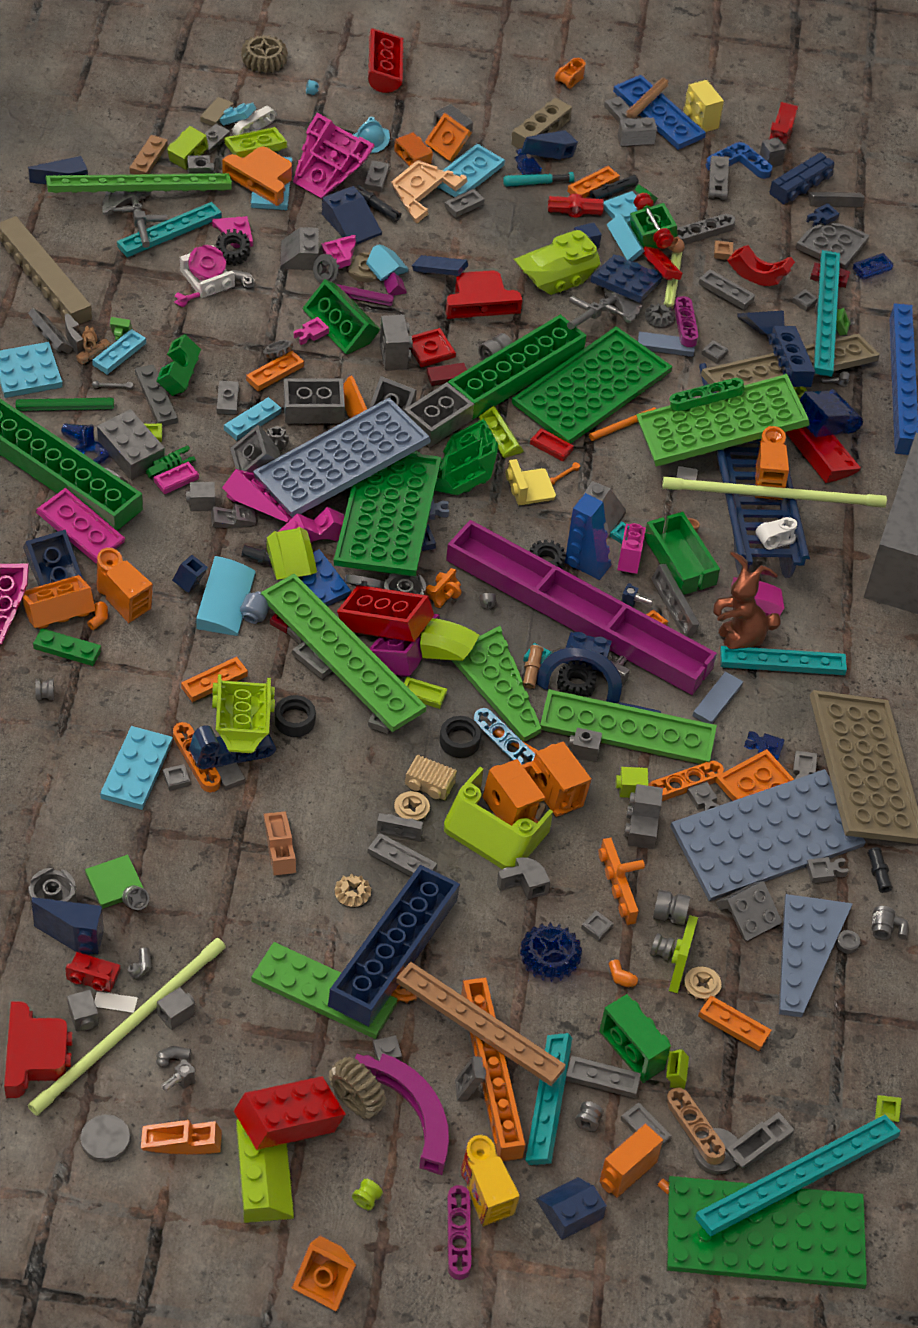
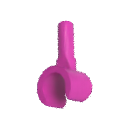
M178 292L175 294L177 300L174 303L184 307L189 300L200 297V293L197 292L185 296Z

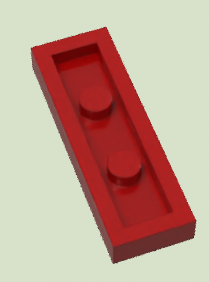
M644 247L645 252L643 254L647 257V261L652 263L656 270L660 271L663 278L667 280L681 279L683 273L660 249Z

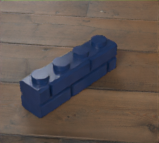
M820 152L773 180L769 193L782 204L790 200L794 201L798 195L807 193L811 187L818 186L824 179H830L834 174L835 163Z

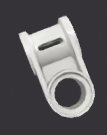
M785 517L780 520L763 523L756 529V535L768 550L791 545L796 540L794 530L797 528V522L793 518Z

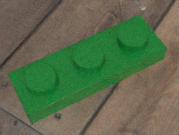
M41 628L33 642V649L94 666L101 652V645Z

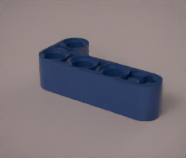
M204 725L194 731L189 750L199 769H209L235 762L241 763L270 757L275 753L276 746L270 734H268L258 744L253 753L229 752L222 737H216L211 726Z

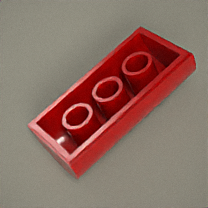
M371 28L369 33L368 82L378 92H393L403 82V38Z

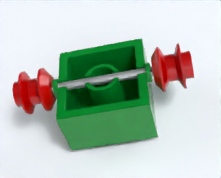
M639 194L633 202L637 211L630 213L632 231L643 249L645 246L661 249L669 247L673 243L674 238L678 237L677 224L664 203L653 206L654 202L649 194Z

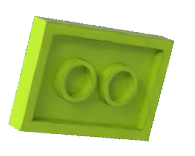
M275 127L224 138L225 145L232 154L241 158L246 157L258 147H267L274 152L287 148V141Z

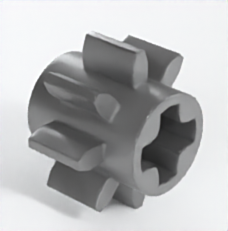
M281 427L267 429V435L279 448V451L285 449V443H289V435H286V430H283Z

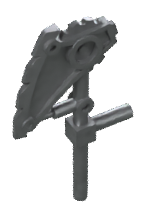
M107 191L103 199V215L122 211V213H133L134 226L139 229L142 245L144 248H148L150 242L145 227L146 222L167 221V214L145 215V211H142V205L139 201L150 195V192Z
M604 288V291L608 298L600 299L599 304L595 302L589 304L575 296H571L569 302L586 310V312L570 321L567 327L572 330L589 318L597 319L601 316L602 311L618 314L623 317L625 322L631 323L635 316L639 315L643 300L639 303Z

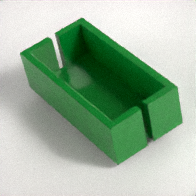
M684 512L667 516L666 523L664 517L647 522L644 539L659 563L667 565L683 595L697 591L698 587L702 590L717 585L720 568Z

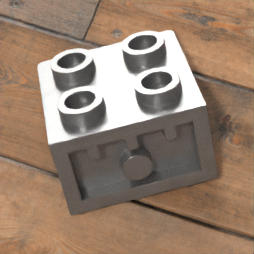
M764 881L752 883L716 901L719 910L728 909L731 911L744 941L750 940L782 922Z

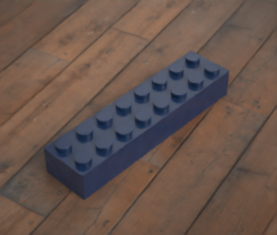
M419 865L330 988L328 1007L369 1027L399 985L396 983L399 974L410 962H415L457 902L460 883Z

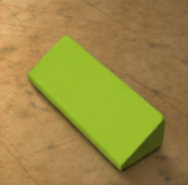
M494 406L478 417L479 420L485 419L498 442V449L504 458L524 452L507 423Z

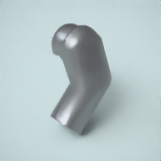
M232 270L235 273V280H240L245 287L250 288L254 285L255 280L249 272Z
M149 948L139 949V962L133 963V966L129 965L128 973L132 978H141L151 969Z
M177 1046L162 1049L156 1054V1064L166 1067L169 1064V1059L172 1058L189 1061L191 1049Z

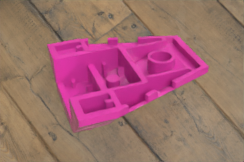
M317 113L307 129L306 142L302 147L303 153L301 160L298 162L293 182L322 199L366 161L375 145L362 137H355L337 127L328 118Z

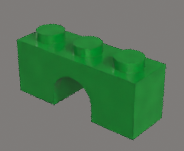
M186 334L172 341L167 355L173 362L161 368L156 380L172 396L179 392L183 393L188 388L189 379L193 375V369L199 360L198 356L201 348Z

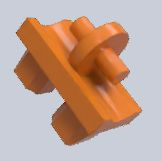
M451 568L447 573L440 572L435 579L436 585H428L426 587L425 594L429 596V599L433 600L435 607L441 608L451 597L457 599L462 594L460 589L461 583L456 578V569Z

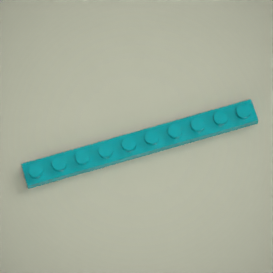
M822 250L820 256L813 367L815 374L832 376L834 371L840 253Z
M883 1115L696 1213L695 1219L709 1236H712L898 1138L901 1131L886 1115Z

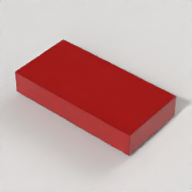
M542 428L530 439L532 446L562 462L574 449V445Z

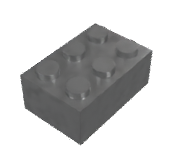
M284 379L285 424L344 422L343 379Z
M446 382L405 408L404 412L430 437L431 443L427 444L430 448L472 421L474 403Z
M131 409L97 426L98 442L130 480L146 473L145 471L148 468L154 466L153 461L165 456L164 446Z

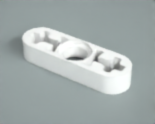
M269 106L261 108L247 119L237 122L233 127V135L254 132L264 128L274 121L276 111Z

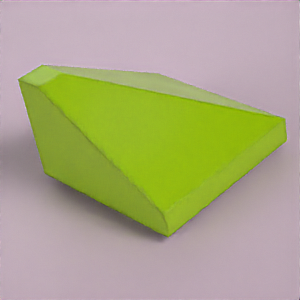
M877 1095L875 1119L886 1115L891 1121L899 1122L901 1098Z

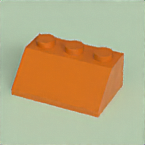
M80 575L27 589L21 599L29 622L34 628H46L51 623L66 622L72 617H84L89 615L90 612L96 611L91 587Z

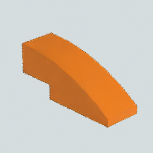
M189 1120L147 1125L142 1127L141 1149L143 1151L168 1154L221 1152L222 1130L216 1121L192 1124Z

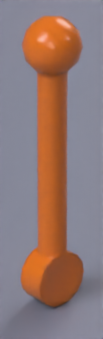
M575 462L571 468L554 478H550L552 485L573 470L578 471L580 464Z

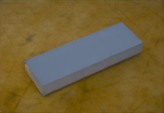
M639 332L638 342L650 351L692 357L694 355V347L683 346L678 336Z
M725 672L693 711L692 716L704 723L713 724L740 690L743 681Z

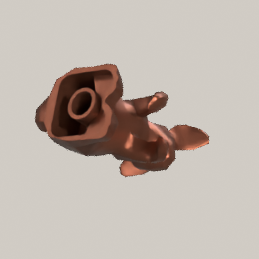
M731 551L730 555L742 565L741 572L735 583L731 586L730 594L732 596L719 598L714 603L713 613L718 616L717 621L721 622L733 617V620L723 623L718 630L720 636L726 637L723 642L725 646L730 649L751 648L762 645L767 632L778 629L781 624L779 614L772 613L766 616V613L756 605L755 596L759 590L760 575L765 574L775 578L778 575L772 569L763 565L754 572H750L748 561L743 556ZM723 608H733V610L721 614Z

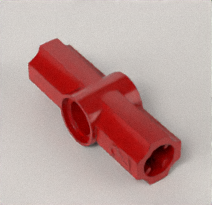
M577 193L571 194L568 197L549 196L548 212L568 213L573 218H578L583 214L602 215L603 199L583 198L582 195Z

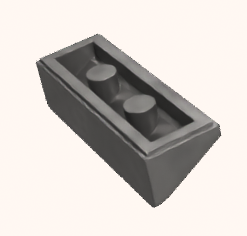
M808 192L810 206H823L828 203L830 206L863 207L865 196L861 193Z

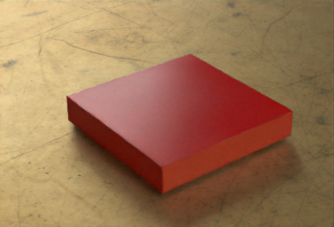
M440 328L412 336V347L409 349L420 367L456 358L455 350Z

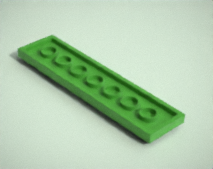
M550 689L548 690L540 723L541 730L568 736H575L577 727L601 732L600 743L698 764L710 762L717 727L714 724Z

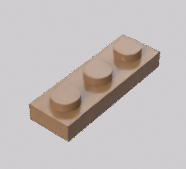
M151 135L129 167L130 173L135 175L149 174L168 146V140Z

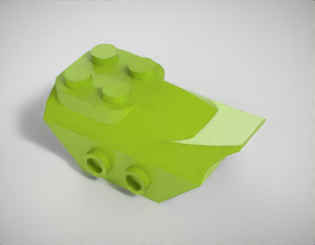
M580 230L557 236L553 239L552 244L513 259L538 288L550 295L583 284L600 266V258L596 246Z
M218 674L217 683H213L212 708H216V731L222 737L229 752L253 753L262 739L269 734L270 712H274L275 687H271V678H267L265 684L221 681L222 675Z

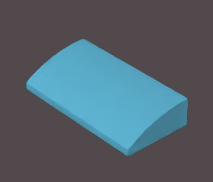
M215 556L196 618L197 629L238 636L243 620L240 607L245 596L251 591L256 571L239 562Z

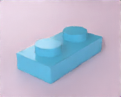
M242 103L236 108L229 107L223 112L224 115L219 120L222 125L247 119L257 108L254 103Z

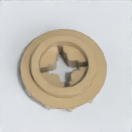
M414 791L405 792L395 800V813L401 818L419 821L422 818H426L430 804L428 799L421 793ZM409 802L410 805H412V807H416L415 812H413L411 809H408Z
M353 874L349 877L343 876L336 883L335 896L343 905L349 907L361 906L371 896L369 881H365L362 875L359 877ZM349 885L353 888L357 887V893L349 891Z
M695 967L686 974L684 986L687 988L688 994L694 995L695 1000L702 998L706 1001L710 995L715 997L720 992L721 979L710 968ZM699 981H700L701 983L706 982V983H707L706 988H705L704 986H700V987H699V986H698Z

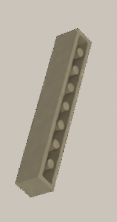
M17 216L0 222V243L5 246L8 254L11 253L15 262L21 265L24 273L31 277L34 285L41 289L43 296L50 300L53 308L60 312L63 320L65 321L66 314H69L78 324L91 320V304Z

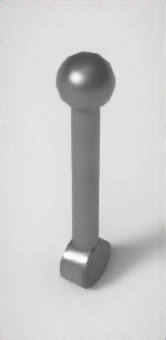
M94 381L92 387H118L132 390L133 383L116 384Z

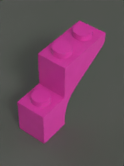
M328 507L314 520L297 513L279 531L301 527L307 530L310 543L320 539H330L337 542L345 516Z

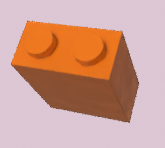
M646 1123L605 1158L599 1182L606 1192L612 1193L616 1198L658 1161L663 1139Z

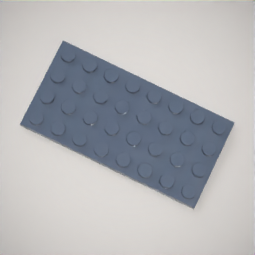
M387 398L254 470L253 473L262 486L293 518L297 513L302 514L431 443L430 437L390 398Z
M825 769L676 820L670 825L708 901L732 894L752 883L765 882L806 867L808 859L826 857L830 859L863 847L866 843L862 837L845 836L832 782Z

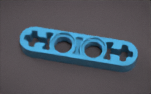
M480 708L475 712L474 721L480 726L481 731L512 761L518 758L521 765L525 764L521 757L522 753L528 760H534L535 753L492 711L487 708ZM480 716H487L492 725L489 727L485 721L481 722ZM495 729H504V735L501 738H495L493 736ZM515 742L519 744V749L516 752L508 751L507 748L510 743Z

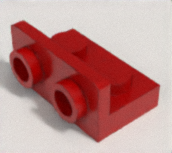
M76 952L71 964H67L65 968L66 979L77 985H87L97 991L111 992L121 970L119 964Z

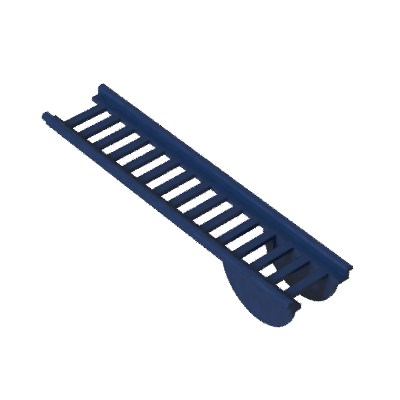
M701 363L699 365L700 374L702 373V369L707 368L706 363ZM701 376L703 386L709 385ZM761 439L749 441L746 443H761ZM727 447L716 450L723 483L736 484V480H755L756 472L734 471L733 467L756 468L757 460L731 459V455H758V447ZM789 471L786 488L794 489ZM725 493L734 536V552L743 556L748 561V569L753 564L752 557H779L781 572L785 578L793 576L796 566H805V561L810 559L796 499H764L741 497L739 494ZM741 505H780V510L742 509ZM789 517L796 520L797 528L794 530L796 540L793 544L771 550L750 548L749 544L762 543L757 535H747V531H756L758 526L767 522H744V518H778L780 520ZM735 559L736 569L739 575L741 572L742 565L739 563L737 559Z

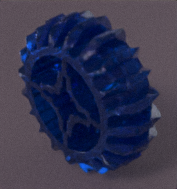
M551 922L548 926H545L543 923L539 925V928L533 926L531 932L527 931L525 938L521 941L520 955L522 957V964H526L527 971L533 970L532 974L534 977L538 974L541 975L542 981L545 977H549L551 982L554 980V977H557L560 981L564 976L569 978L571 973L575 972L581 963L582 947H580V939H576L575 932L569 933V927L562 929L560 923L557 927L553 926ZM561 945L567 950L568 954L565 953V950L561 947ZM534 949L537 951V954H539V955L541 956V958H539V957L536 955V953L534 952Z

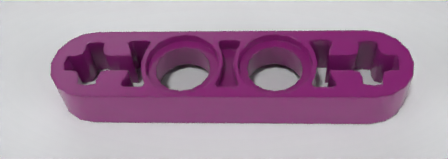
M679 296L676 298L674 310L680 342L683 346L694 347L698 341V329L693 303L690 298Z
M461 1185L450 1188L447 1197L448 1272L456 1280L467 1278L471 1269L470 1193L466 1187ZM456 1194H460L462 1198L461 1208H456ZM462 1216L466 1222L464 1225L457 1226L452 1222V1218ZM463 1239L466 1242V1246L462 1249H457L452 1244L453 1240ZM462 1256L463 1270L458 1271L456 1267L457 1257Z

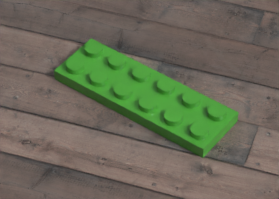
M273 942L251 976V982L373 1039H377L396 1007L398 1000L390 996L368 1027L328 1007L330 988L341 972L276 942Z

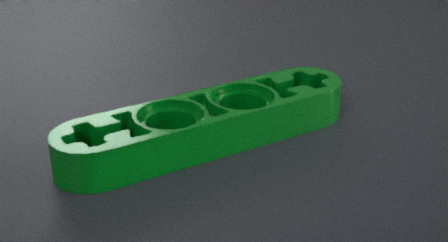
M732 378L672 394L669 398L670 407L674 411H683L740 396L745 391L744 382L740 378Z

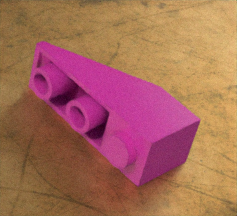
M637 523L625 526L617 570L638 573L646 527H642Z

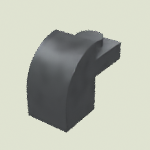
M516 858L515 867H507L502 871H498L497 886L502 891L521 885L528 900L548 894L550 879L539 862L530 858Z

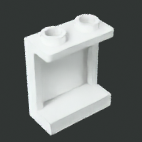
M190 253L180 257L181 273L195 291L200 293L201 298L235 287V273L233 271L227 272L225 269L221 275L204 281L199 280L189 270L188 260Z

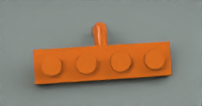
M612 838L603 839L601 848L598 850L601 862L605 863V874L607 879L611 880L614 898L618 899L619 913L621 917L625 918L627 925L636 924L639 911L625 873L645 869L644 861L639 860L621 864Z

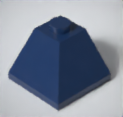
M784 310L737 314L740 320L761 335L768 334V338L774 326H785Z

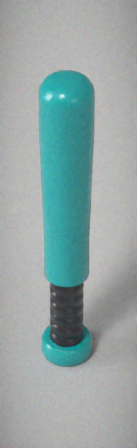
M569 172L562 175L504 176L503 184L506 187L547 184L557 181L573 183L574 173Z

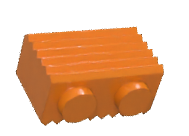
M414 132L395 139L394 151L409 166L416 161L432 164V149L428 146L426 147V144L424 145L422 139L416 136Z

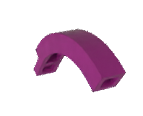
M382 1053L380 1061L368 1055L356 1054L355 1059L360 1064H364L373 1076H376L378 1082L398 1092L416 1112L424 1134V1148L420 1157L419 1168L443 1175L449 1142L448 1124L443 1106L433 1088L413 1068L392 1056Z

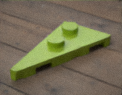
M689 915L683 939L677 940L671 962L676 964L669 987L671 992L678 993L698 917Z

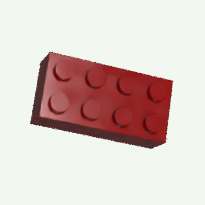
M357 585L337 610L339 619L352 632L411 642L418 638L434 617L429 596L362 585Z
M323 1076L245 1092L234 1109L235 1115L256 1150L333 1133L346 1115Z

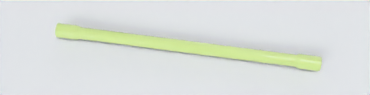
M663 477L662 489L707 491L858 504L885 508L887 503V496L861 495L686 480L674 477Z
M219 938L214 939L193 961L47 1090H44L28 1104L30 1111L38 1116L58 1095L157 1008V1001L181 987L204 965L219 955L226 948L223 941Z

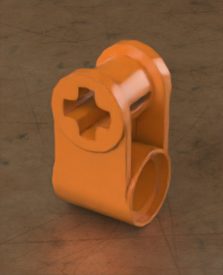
M573 58L556 72L555 81L564 83L568 89L573 88L584 78L585 61L581 58Z

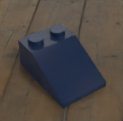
M354 186L322 198V215L342 238L355 235L357 245L382 235V231L364 197Z
M66 530L25 542L23 549L39 586L77 575L82 577Z
M32 897L34 927L75 952L86 955L99 954L104 933L102 906Z

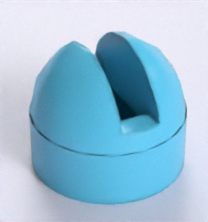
M308 80L306 94H316L319 91L317 89L319 88L318 83Z

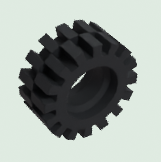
M228 229L227 234L223 231L221 236L217 237L216 248L223 253L227 265L233 262V266H235L236 262L242 264V259L244 261L247 260V256L249 257L250 242L245 233L243 234L241 230L237 233L236 229L230 232V229ZM236 243L240 245V249L228 251L226 246Z
M544 539L543 543L539 540L537 544L534 543L530 547L529 552L539 557H551L554 560L548 562L561 569L564 568L566 552H564V547H560L558 542L555 545L553 540L548 543L547 539Z
M570 661L568 666L564 664L559 670L557 689H560L559 692L587 698L588 696L591 697L595 689L596 672L592 670L590 665L586 667L585 662L580 665L579 661H575V664ZM579 678L583 680L584 683L574 684L571 681H569V679Z

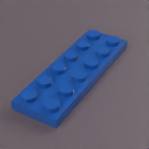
M642 75L615 85L613 92L632 107L653 85ZM662 93L639 113L642 118H654L657 131L678 150L705 138L706 132Z

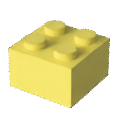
M704 80L688 85L683 110L691 120L707 132L719 128L724 100L711 84Z

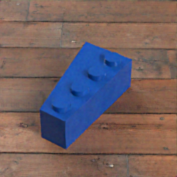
M585 493L572 511L565 563L600 580L612 565L611 560L608 559L610 548L606 543L608 533L604 528L606 523L604 503Z

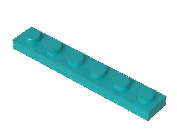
M210 202L147 228L146 231L150 242L148 248L143 247L139 232L118 240L117 247L126 257H129L211 223L212 219L222 218V212Z
M721 646L720 666L726 668L846 675L847 671L846 654L765 648L730 649L727 646Z
M569 1033L547 1035L545 1051L566 1064V1066L552 1086L541 1079L539 1080L525 1160L529 1165L552 1163L573 1039Z

